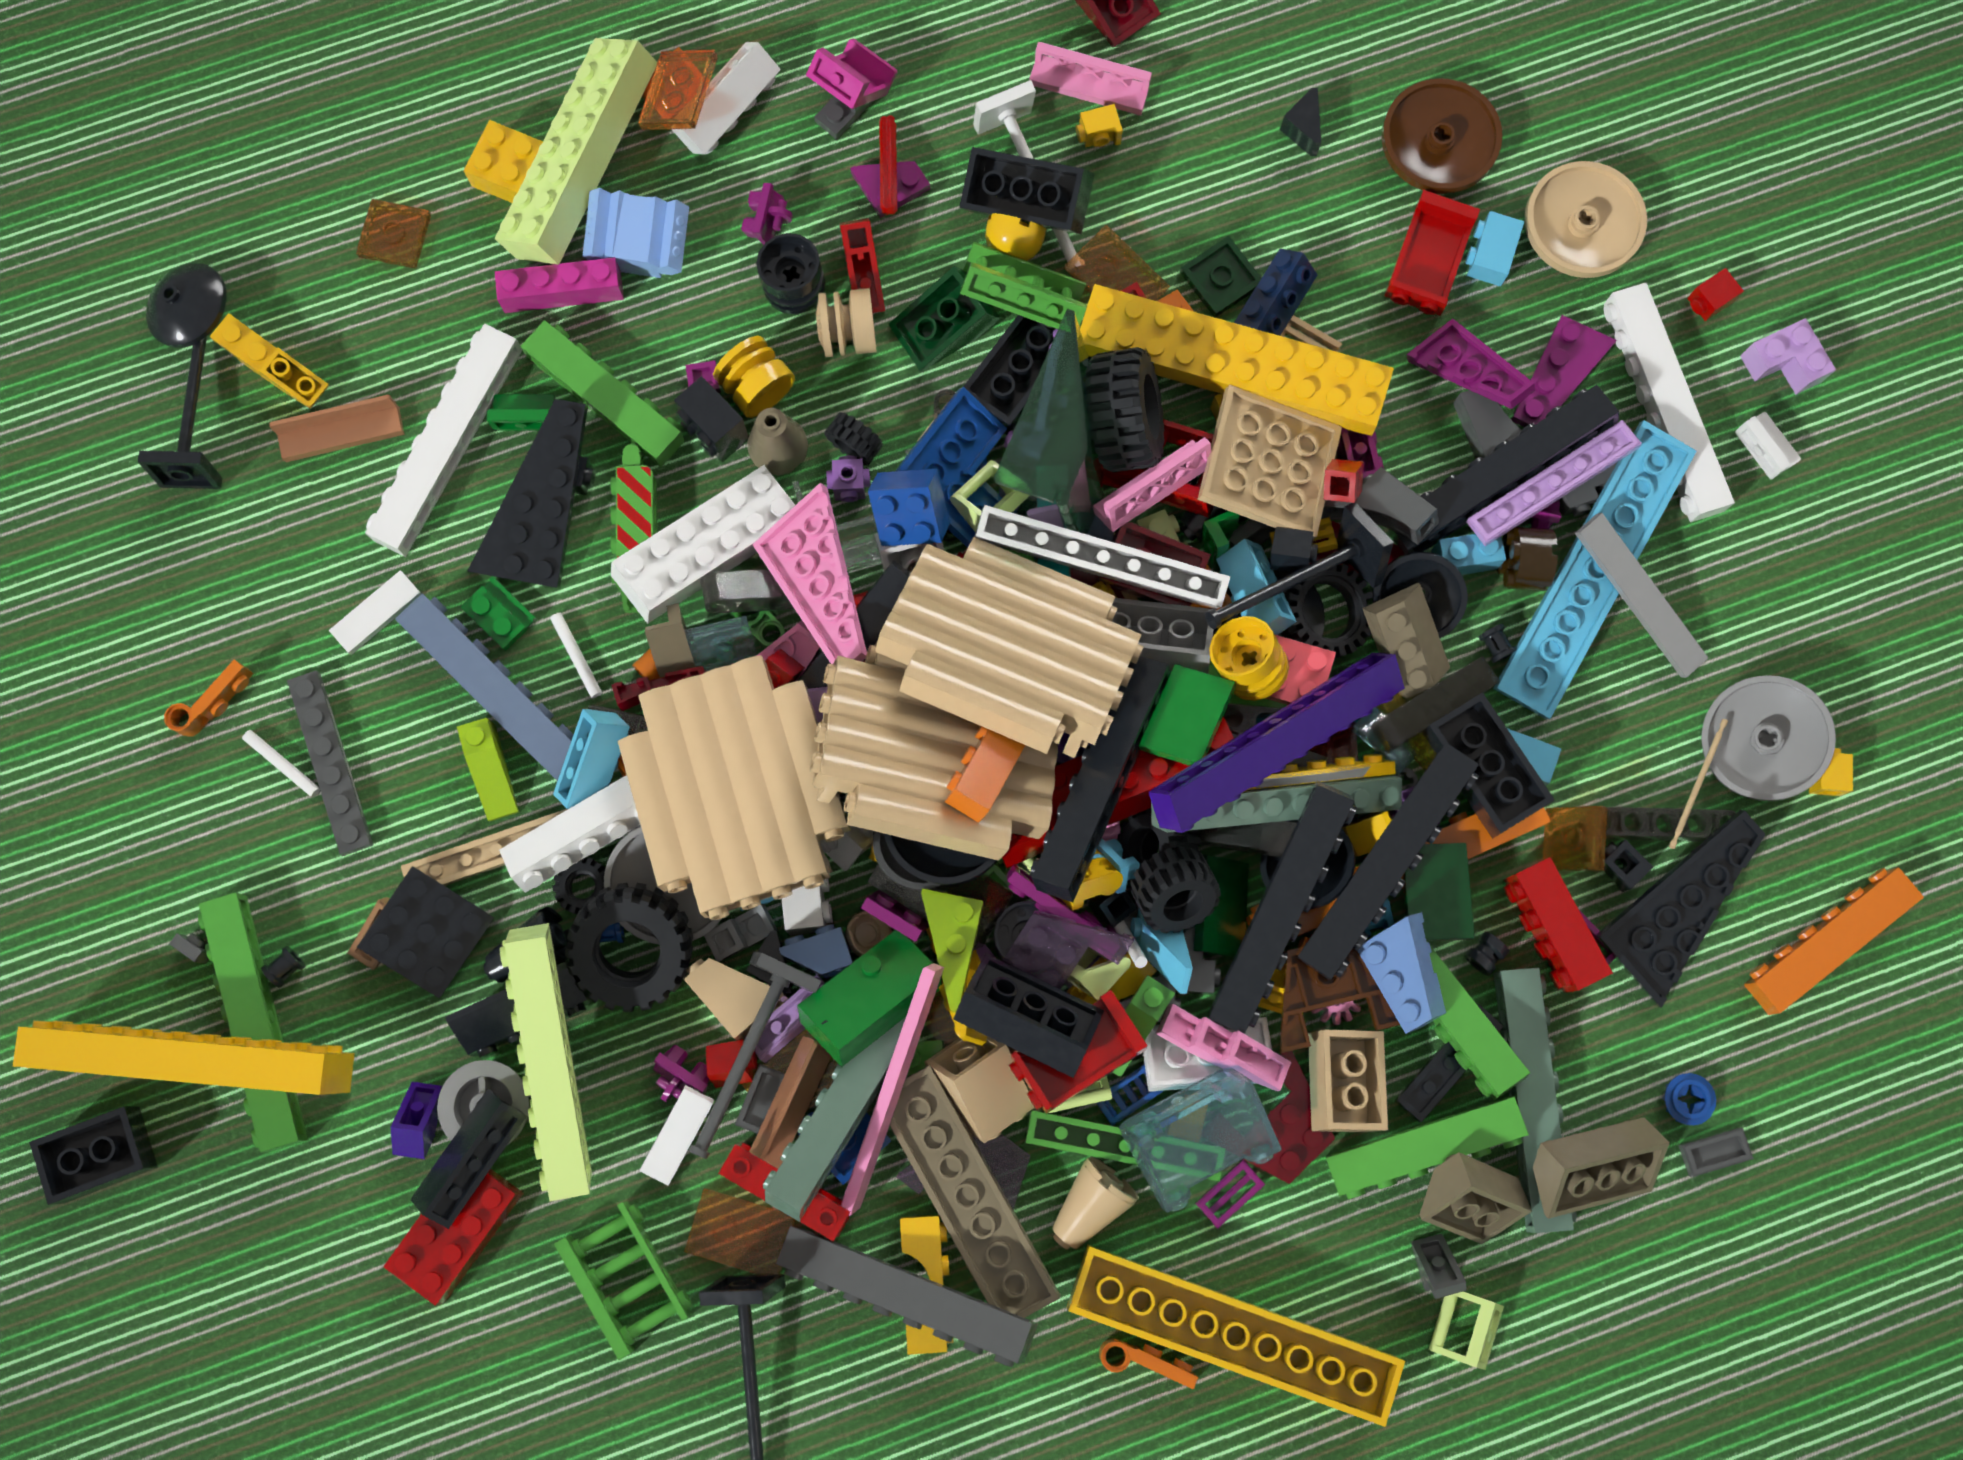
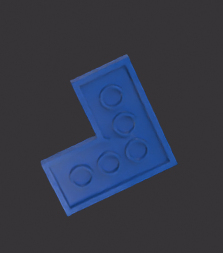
M962 387L954 394L895 471L938 469L950 523L948 530L968 548L973 537H975V531L951 503L950 497L976 474L977 468L1007 428L968 390ZM984 482L966 500L982 511L984 505L994 507L1002 497ZM1016 510L1012 512L1014 514H1019Z

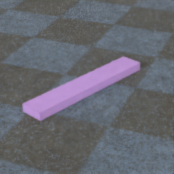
M1622 420L1468 518L1467 524L1483 545L1487 546L1639 449L1642 443Z

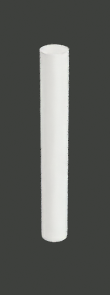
M561 613L552 615L550 619L591 698L600 696L603 692Z
M248 730L243 735L242 739L309 796L313 798L320 792L319 786L252 730Z
M1123 920L1114 929L1135 966L1143 968L1147 964V958Z

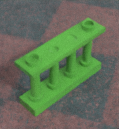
M973 241L963 271L967 272L960 294L1076 336L1087 309V304L1080 302L1086 286L1085 282Z
M628 1201L617 1205L622 1214L621 1216L582 1240L578 1238L574 1240L572 1235L554 1243L618 1360L635 1351L632 1345L636 1342L635 1338L678 1313L682 1321L692 1315L689 1309L693 1307L687 1293L684 1290L679 1292L642 1227L641 1222L644 1221V1218L636 1204L630 1205ZM629 1226L638 1244L599 1268L595 1269L593 1267L590 1269L584 1259L587 1256V1251ZM645 1255L654 1273L615 1297L608 1296L606 1298L600 1287L603 1285V1280ZM661 1284L670 1302L633 1325L622 1327L616 1316L619 1314V1309Z

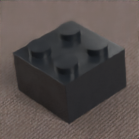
M702 376L674 399L678 409L676 415L681 420L680 425L691 437L696 434L697 438L702 442L700 446L709 457L713 458L716 455L723 463L748 441L749 436L741 416Z

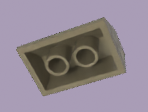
M1419 583L1362 608L1378 652L1396 655L1405 689L1397 693L1398 695L1408 699L1435 686L1450 669Z
M1458 1152L1447 1157L1444 1163L1433 1170L1420 1211V1217L1425 1222L1483 1244L1531 1213L1532 1210L1519 1178Z

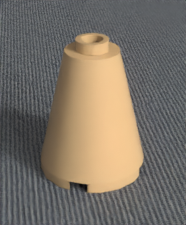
M1093 1156L1088 1157L1083 1162L1052 1226V1230L1055 1233L1053 1236L1054 1240L1065 1249L1070 1247L1074 1249L1079 1248L1131 1208L1139 1199L1136 1191L1125 1179L1120 1181L1114 1175L1115 1170Z

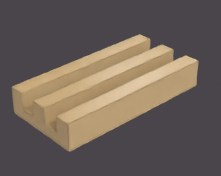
M1294 315L1281 334L1282 337H1285L1287 333L1300 342L1325 349L1330 348L1336 352L1339 351L1342 345L1339 341Z

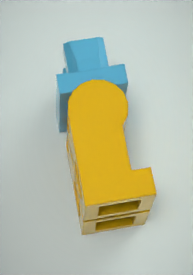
M1101 838L1074 902L1062 899L1072 911L1082 908L1086 899L1101 894L1107 896L1115 892L1117 894L1125 892L1127 881L1135 878L1134 873L1136 869H1139L1140 864L1133 856L1122 859L1123 849L1116 839L1104 841Z

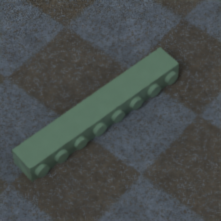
M1394 775L1323 782L1352 795L1354 798L1353 806L1357 807L1355 814L1399 810L1402 805V778ZM1315 783L1246 790L1241 793L1239 799L1227 802L1219 807L1214 815L1204 817L1194 823V827L1190 830L1299 820ZM1151 802V825L1167 833L1175 832V830L1159 827Z
M1539 968L1495 972L1493 976L1499 1022L1504 1026L1501 1029V1036L1530 1072L1525 1080L1508 1091L1509 1096H1514L1529 1134L1521 1137L1522 1144L1515 1146L1520 1183L1532 1210L1531 1213L1524 1217L1526 1232L1547 1233L1574 1230L1573 1222H1576L1577 1219L1576 1212L1549 1219L1546 1217L1533 1171L1540 1143L1564 1137L1561 1136L1560 1123H1563L1562 1106L1557 1104L1556 1091L1559 1089V1079L1557 1072L1553 1071L1551 1058L1555 1056V1048L1552 1039L1548 1038L1547 1026L1550 1025L1551 1021L1548 1007H1544L1543 994L1546 993L1545 977L1540 975Z
M906 1017L843 1067L839 1064L837 1065L832 1074L834 1081L830 1088H823L816 1099L815 1106L817 1108L812 1116L806 1115L798 1129V1133H800L798 1139L794 1144L790 1142L784 1149L780 1158L783 1163L778 1171L772 1170L763 1184L765 1203L795 1220L801 1221L880 1092Z

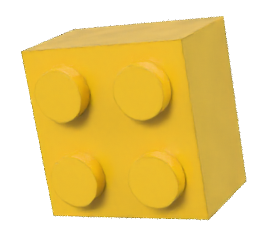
M489 120L464 169V173L472 187L513 203V199L518 193L543 141Z

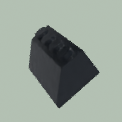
M985 953L964 992L953 1020L1074 1078L1104 1010Z
M565 961L556 967L565 1015L568 1014V1017L571 1018L587 1010L586 1005L593 1002L587 998L589 991L586 988L583 991L577 988L575 985L577 977L576 975L572 976L569 974L568 962ZM506 989L445 1017L449 1027L467 1055L479 1056L480 1059L497 1053V1047L506 1042H509V1045L519 1043L520 1031L514 1032L511 1012H514L515 1002L514 999H508Z

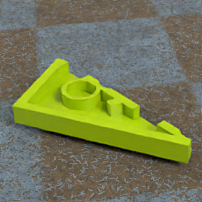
M922 888L921 895L938 963L944 967L942 980L949 1008L952 1013H956L964 994L984 903L982 900Z

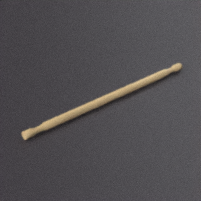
M1727 719L1721 720L1720 728L1714 737L1675 830V836L1670 842L1669 847L1672 849L1676 848L1678 837L1683 831L1721 740L1722 732L1728 723Z

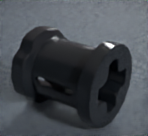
M1503 623L1478 636L1480 641L1485 642L1492 654L1491 661L1493 664L1511 656L1517 649L1516 646L1511 645L1504 633L1505 626Z
M285 946L282 949L283 953L269 965L266 964L261 967L263 974L278 988H281L284 985V981L296 970L305 968L303 960L288 946Z

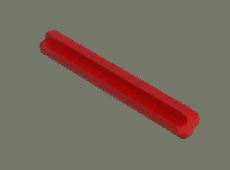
M889 115L887 117L882 116L879 119L880 208L884 215L897 212L895 118Z

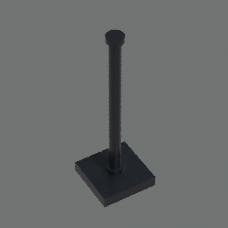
M207 336L193 344L177 451H139L138 463L160 488L221 489L223 478L202 452H190Z
M1356 502L1350 503L1344 507L1337 538V552L1221 609L1207 611L1205 619L1212 629H1216L1222 625L1223 621L1345 561H1348L1375 588L1383 584L1394 542Z
M785 1274L722 1276L699 1292L700 1306L738 1305L750 1460H764L751 1304H764L786 1287Z

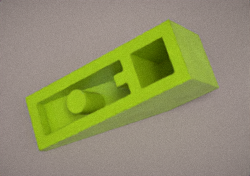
M488 718L457 726L463 753L487 820L490 822L519 813L496 725Z

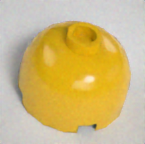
M992 213V215L989 214L985 238L988 247L1028 261L1034 258L1040 251L1047 229L1031 221L1030 224L1020 221L1021 218Z

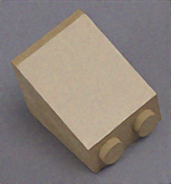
M701 958L688 968L687 972L689 975L684 979L685 982L734 1039H745L744 1037L748 1034L770 986L713 959L708 958L706 961H703ZM783 992L773 1012L789 999Z
M988 1036L987 1042L982 1046L958 1038L924 1063L926 1067L931 1065L971 1135L986 1143L997 1138L1001 1131L1012 1123L1022 1120L1035 1107L1026 1094L1029 1091L1024 1080L1019 1082L1009 1067V1064L1013 1061L1007 1045L997 1042Z

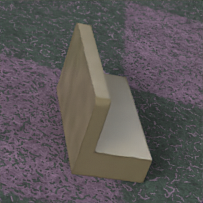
M679 603L666 606L669 622L645 627V635L660 677H665V673L696 667L693 647Z

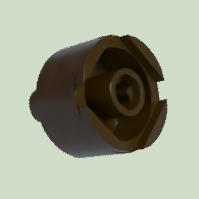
M1515 527L1504 534L1503 545L1505 546L1506 560L1497 569L1498 574H1503L1504 587L1508 589L1547 591L1546 587H1551L1554 581L1558 555L1552 554V545H1557V537L1554 530Z

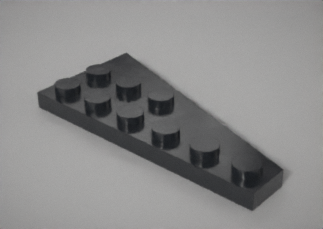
M560 399L554 400L468 572L555 588L560 587L587 418V404Z
M1739 810L1596 934L1655 1004L1661 1008L1666 1002V996L1674 982L1677 983L1681 977V971L1689 957L1694 955L1717 917L1718 909L1726 896L1729 897L1735 887L1733 884L1741 870L1747 867L1766 835L1745 810Z

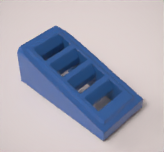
M1145 1064L1110 1088L1112 1097L1122 1112L1117 1114L1108 1100L1097 1103L1111 1126L1163 1092L1148 1091V1087L1140 1077L1143 1073L1146 1076ZM1134 1081L1144 1096L1143 1098H1138L1130 1086V1082ZM1121 1088L1124 1090L1132 1102L1131 1106L1126 1104L1118 1090Z

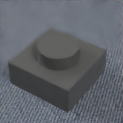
M176 933L169 945L194 962L206 964L209 961L205 950L207 942L193 933H190L189 936Z

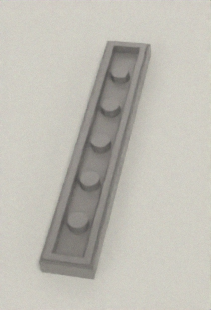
M1597 513L1575 532L1581 543L1679 676L1687 678L1708 659V656L1604 514Z

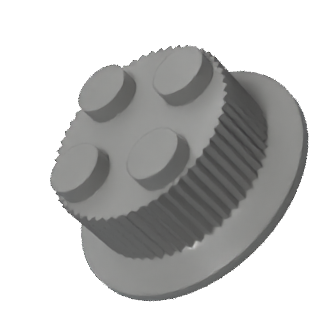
M479 1060L463 1065L450 1075L441 1089L437 1105L441 1128L450 1140L454 1138L488 1089L492 1090L501 1100L522 1111L527 1116L508 1144L520 1134L528 1118L529 1096H525L523 1080L512 1068L497 1061Z

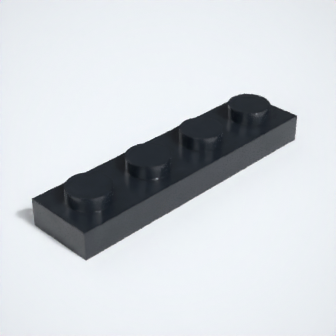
M1479 1004L1478 1007L1496 1030L1500 1032L1504 1026ZM1449 1042L1443 1043L1394 1100L1418 1122H1422L1466 1071L1454 1056L1456 1051Z

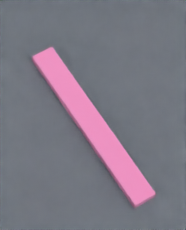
M933 963L924 967L920 975L841 1203L842 1207L851 1211L849 1216L861 1208L944 970V967Z

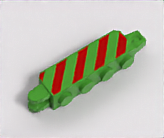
M632 443L623 449L622 466H616V477H611L610 482L611 493L616 495V506H611V522L616 524V535L611 536V552L616 554V559L657 533V479L654 477L653 471L644 465V456L638 445L636 446ZM611 577L612 584H616L621 592L624 611L626 613H639Z

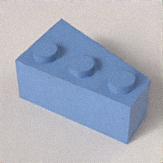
M1422 912L1405 917L1364 942L1358 950L1405 1034L1417 1030L1446 1014L1437 973L1433 971L1429 954L1431 953L1430 944L1426 942Z

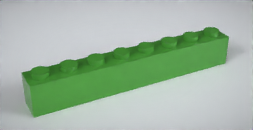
M235 892L200 903L201 913L198 914V922L202 931L206 932L208 944L205 945L208 959L214 964L216 974L213 975V983L217 992L221 993L223 1005H221L220 1010L224 1022L229 1025L231 1033L229 1037H250L253 1040L273 1039L282 1040L283 1042L268 978L261 971L264 962L247 896ZM244 1088L246 1098L243 1101L247 1115L252 1118L254 1129L251 1131V1136L255 1147L259 1148L260 1153L273 1152L308 1141L297 1093Z

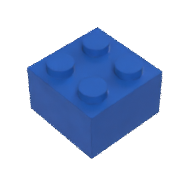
M938 469L877 473L868 489V494L881 546L941 543L950 523Z

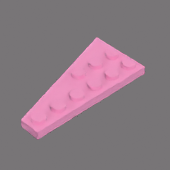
M820 483L752 545L829 662L833 664L837 656L863 661L866 659L867 651L828 489Z

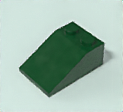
M953 266L888 324L921 372L976 340L1001 319L992 305L960 294L967 272L956 266Z

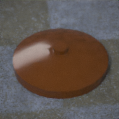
M1437 78L1418 82L1405 89L1396 97L1383 122L1381 138L1385 157L1400 178L1420 190L1438 194H1449L1474 186L1489 173L1501 150L1502 127L1495 108L1481 92L1457 80Z

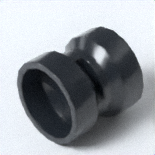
M1485 931L1478 938L1479 944L1475 948H1470L1464 957L1476 970L1486 976H1490L1496 969L1495 964L1497 961L1503 960L1510 950L1500 939Z

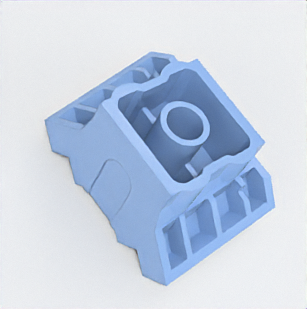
M600 187L591 190L589 193L582 257L588 260L615 257L621 272L661 278L662 274L674 275L681 273L689 206L676 199L666 202L657 196L642 197L629 195L620 190L614 193H609Z

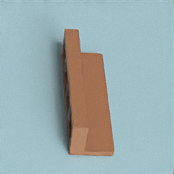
M390 395L379 396L269 423L270 428L277 434L281 457L285 462L405 435L399 406Z
M805 1036L802 1037L749 1151L778 1169L783 1163L780 1160L786 1146L790 1142L792 1143L831 1059V1055L818 1041Z

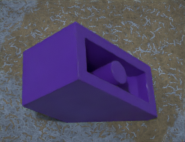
M411 1082L390 1127L393 1155L425 1160L435 1137L438 1122V1098L443 1086Z

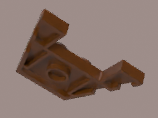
M1303 947L1286 951L1288 956L1285 961L1280 1037L1281 1053L1311 1046L1303 1017L1304 1012L1366 998L1375 1031L1400 1025L1360 954L1352 948L1345 958L1350 964L1341 977L1338 978L1334 975L1331 980H1328L1296 958Z

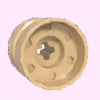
M870 288L850 290L849 304L842 305L838 291L833 292L834 306H828L826 293H818L816 322L818 338L824 349L825 357H833L832 343L839 342L840 355L845 356L847 341H853L857 354L877 352Z

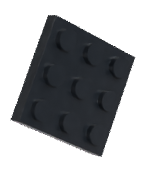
M412 866L367 930L357 948L440 999L494 917Z

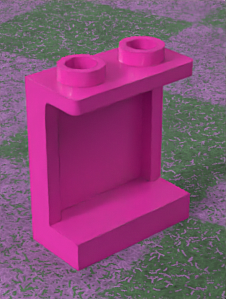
M852 38L848 40L844 52L837 56H834L823 47L817 49L806 76L848 107L854 109L887 96L897 75V69Z

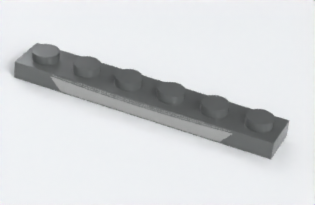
M316 670L287 680L340 855L346 856L374 846L321 673Z

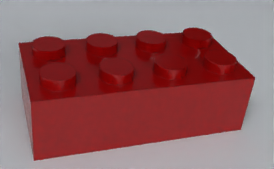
M1551 857L1503 879L1506 883V886L1503 887L1505 894L1512 904L1516 902L1522 914L1519 915L1520 922L1527 932H1532L1537 941L1534 943L1535 950L1543 961L1547 960L1552 970L1549 972L1550 978L1557 989L1562 988L1564 993L1579 991L1613 974Z
M490 1169L449 1229L421 1214L383 1268L433 1305L437 1306L445 1303L524 1193Z

